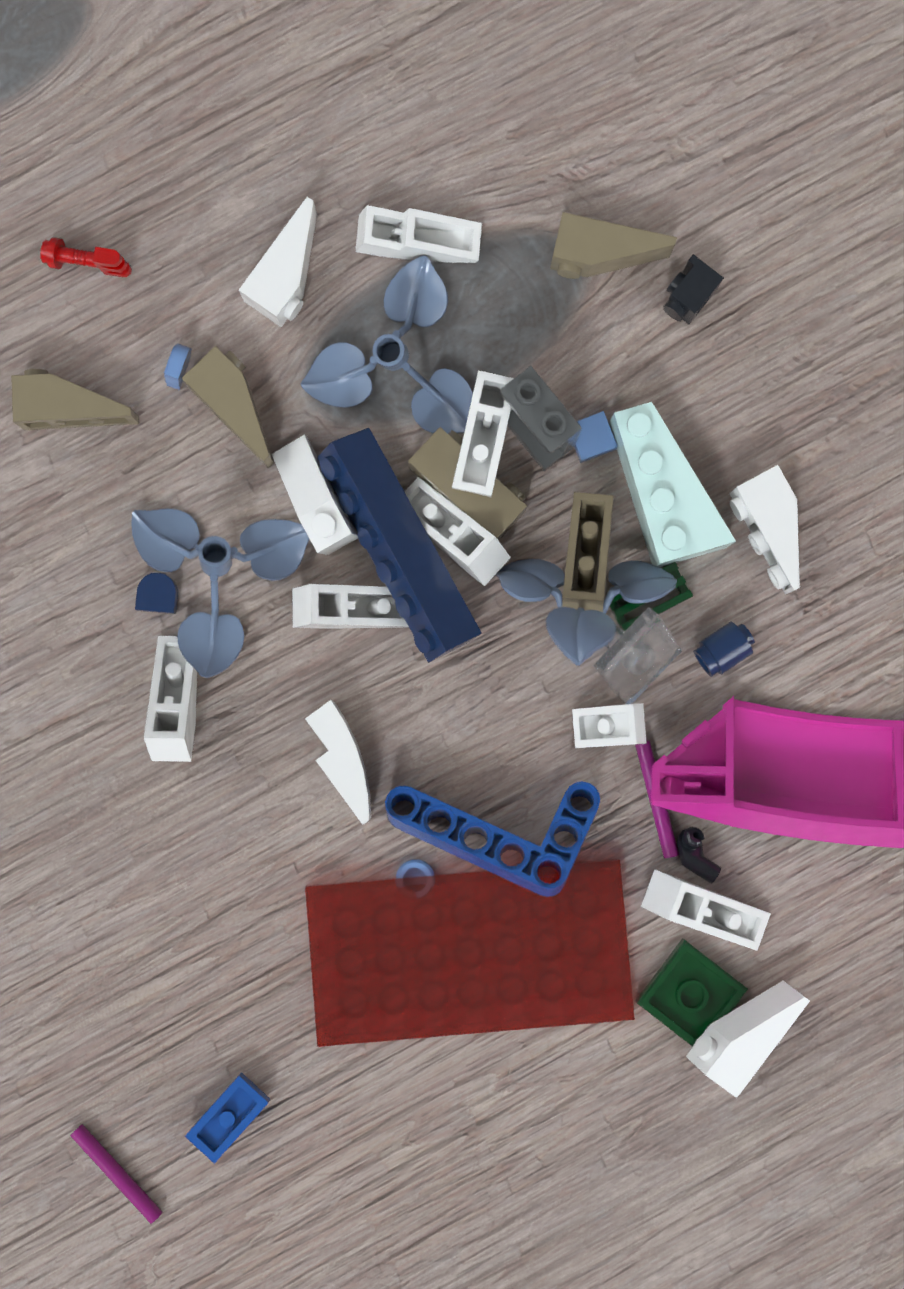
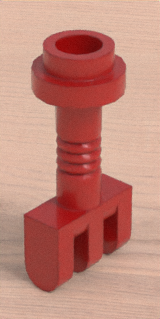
M56 237L44 240L41 245V261L52 269L59 270L64 263L99 268L105 275L128 277L132 272L131 266L114 249L95 246L93 252L68 248L65 246L63 239Z

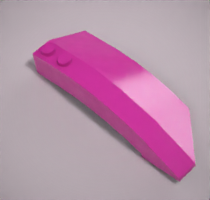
M733 696L723 704V709L708 722L704 720L684 737L682 744L667 756L663 755L652 764L651 805L732 827L773 835L849 845L904 848V721L807 713L736 700Z

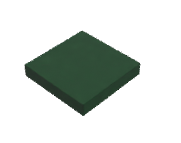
M682 938L635 1001L693 1047L696 1040L702 1036L708 1026L730 1013L748 989Z

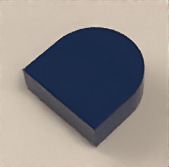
M162 573L146 575L137 587L135 610L176 614L178 602L176 583Z

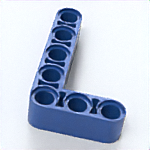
M582 781L570 785L563 796L541 847L408 786H397L392 789L386 796L385 807L387 818L395 828L534 893L550 897L555 896L563 889L595 819L600 804V795L596 787L590 783ZM579 796L584 797L590 802L591 808L587 811H577L571 805V799ZM400 801H409L414 805V810L404 816L396 814L393 808ZM436 817L446 818L450 822V827L444 832H434L428 825ZM566 831L573 835L576 843L571 847H562L557 844L554 836L558 832ZM477 833L481 834L487 843L480 849H471L464 841L470 834ZM507 850H515L521 854L523 861L517 866H508L502 861L501 855ZM543 867H553L557 870L560 878L555 883H545L539 878L538 871Z

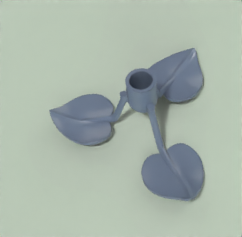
M427 256L418 257L406 264L391 280L384 295L386 315L396 322L405 321V324L399 330H394L392 334L382 335L375 341L373 356L370 357V362L366 366L364 354L352 344L339 342L325 348L317 356L308 374L301 382V387L309 395L331 406L354 407L364 402L371 395L373 384L367 373L373 371L377 364L391 371L403 368L423 387L415 393L411 403L412 414L418 425L430 433H435L439 427L447 434L451 430L456 433L465 432L473 396L467 381L459 373L443 368L437 370L428 382L407 363L409 351L401 340V337L411 329L412 323L419 327L432 326L443 317L448 306L446 287Z
M158 509L150 511L134 510L132 513L134 543L140 556L150 567L161 572H173L181 567L185 557L194 559L199 556L201 569L210 576L211 615L197 612L188 616L180 625L177 639L183 657L201 677L210 678L220 674L230 667L239 656L244 643V631L240 620L236 616H218V577L229 572L233 558L242 562L251 560V568L260 578L275 581L289 577L301 564L309 542L302 524L288 520L269 519L257 521L249 525L240 535V545L246 553L242 554L238 552L236 547L230 548L228 542L218 536L208 537L198 544L200 534L197 523L193 517L183 511Z
M540 559L518 560L505 565L496 573L502 588L518 600L537 602L547 599L550 594L555 598L558 608L548 614L546 628L558 648L577 666H580L594 652L606 646L614 638L616 625L606 613L616 595L621 594L622 598L630 603H649L670 593L677 584V579L673 575L650 563L642 561L619 563L609 571L608 580L614 587L609 589L604 600L603 612L597 610H584L583 608L576 610L570 607H562V592L558 588L564 585L565 573L551 562Z

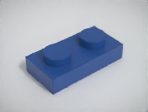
M241 1072L187 1132L185 1137L215 1164L265 1108L270 1098Z

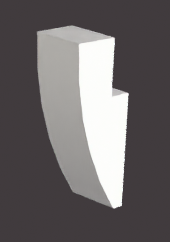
M367 205L359 214L356 252L406 260L427 256L431 262L476 263L479 261L482 223L408 208L403 213Z
M330 700L305 718L328 749V752L319 757L316 762L362 825H364L371 819V799L366 768L348 722L336 703Z

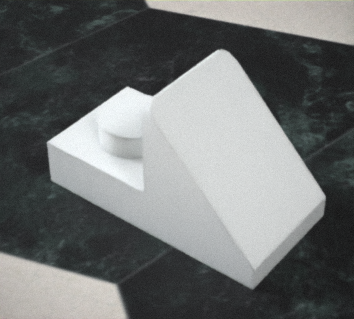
M643 703L572 709L575 748L646 744Z

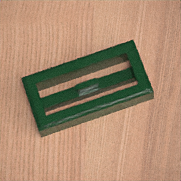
M676 562L662 569L677 579L675 588H678L680 595L629 621H626L624 614L646 603H628L619 608L616 601L622 599L621 594L613 598L609 607L622 632L693 597L691 590L685 584L684 577L681 576L678 570L679 567Z

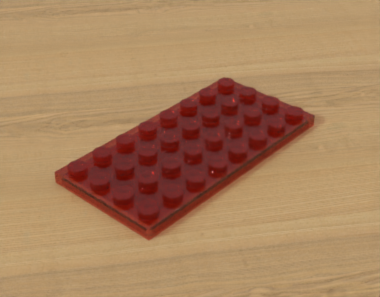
M619 859L575 862L563 889L555 896L550 897L534 893L487 870L305 886L317 1047L635 1020ZM543 867L538 871L539 878L545 883H555L560 878L557 870L553 867Z

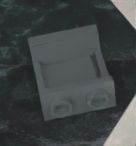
M529 366L501 389L502 397L511 407L507 426L543 471H546L575 447L582 427L532 366Z

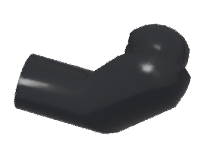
M689 827L682 830L677 840L681 864L712 884L718 877L721 867L704 857L702 840L705 837L703 832L697 827Z

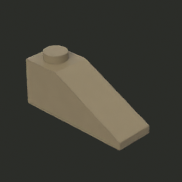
M563 212L550 269L556 270L562 277L578 279L580 276L591 277L670 258L677 237Z
M214 346L182 377V380L269 468L274 462L249 384L242 373L246 367L230 350L224 355Z
M27 369L24 371V375H11L13 422L23 430L139 424V416L130 407L48 373L47 370Z

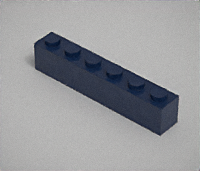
M370 428L332 441L317 457L321 472L330 481L339 498L341 509L349 516L357 531L360 544L367 549L376 566L378 577L386 584L395 601L397 612L405 619L414 636L416 647L424 654L428 663L464 646L482 634Z

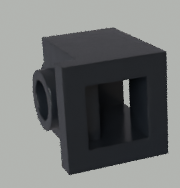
M693 254L683 272H680L666 291L671 295L663 306L664 311L674 320H683L690 325L717 291L724 277Z

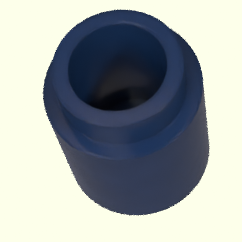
M730 621L700 641V647L693 652L704 671L712 677L716 673L722 675L752 655L753 649L751 645L755 643V640L745 625L740 624L737 626Z

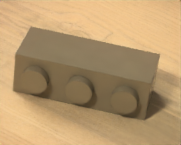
M439 427L409 459V469L493 534L499 541L525 513L527 505L523 501L526 497L512 483L508 482L505 486L497 478H495L491 497L453 489L452 486L463 438L453 430L447 434Z
M574 492L562 607H570L576 610L583 608L584 610L603 612L614 495Z

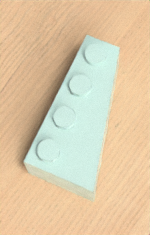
M649 402L615 412L609 425L618 446V455L652 565L663 567L674 562H680L727 548L736 542L653 403Z

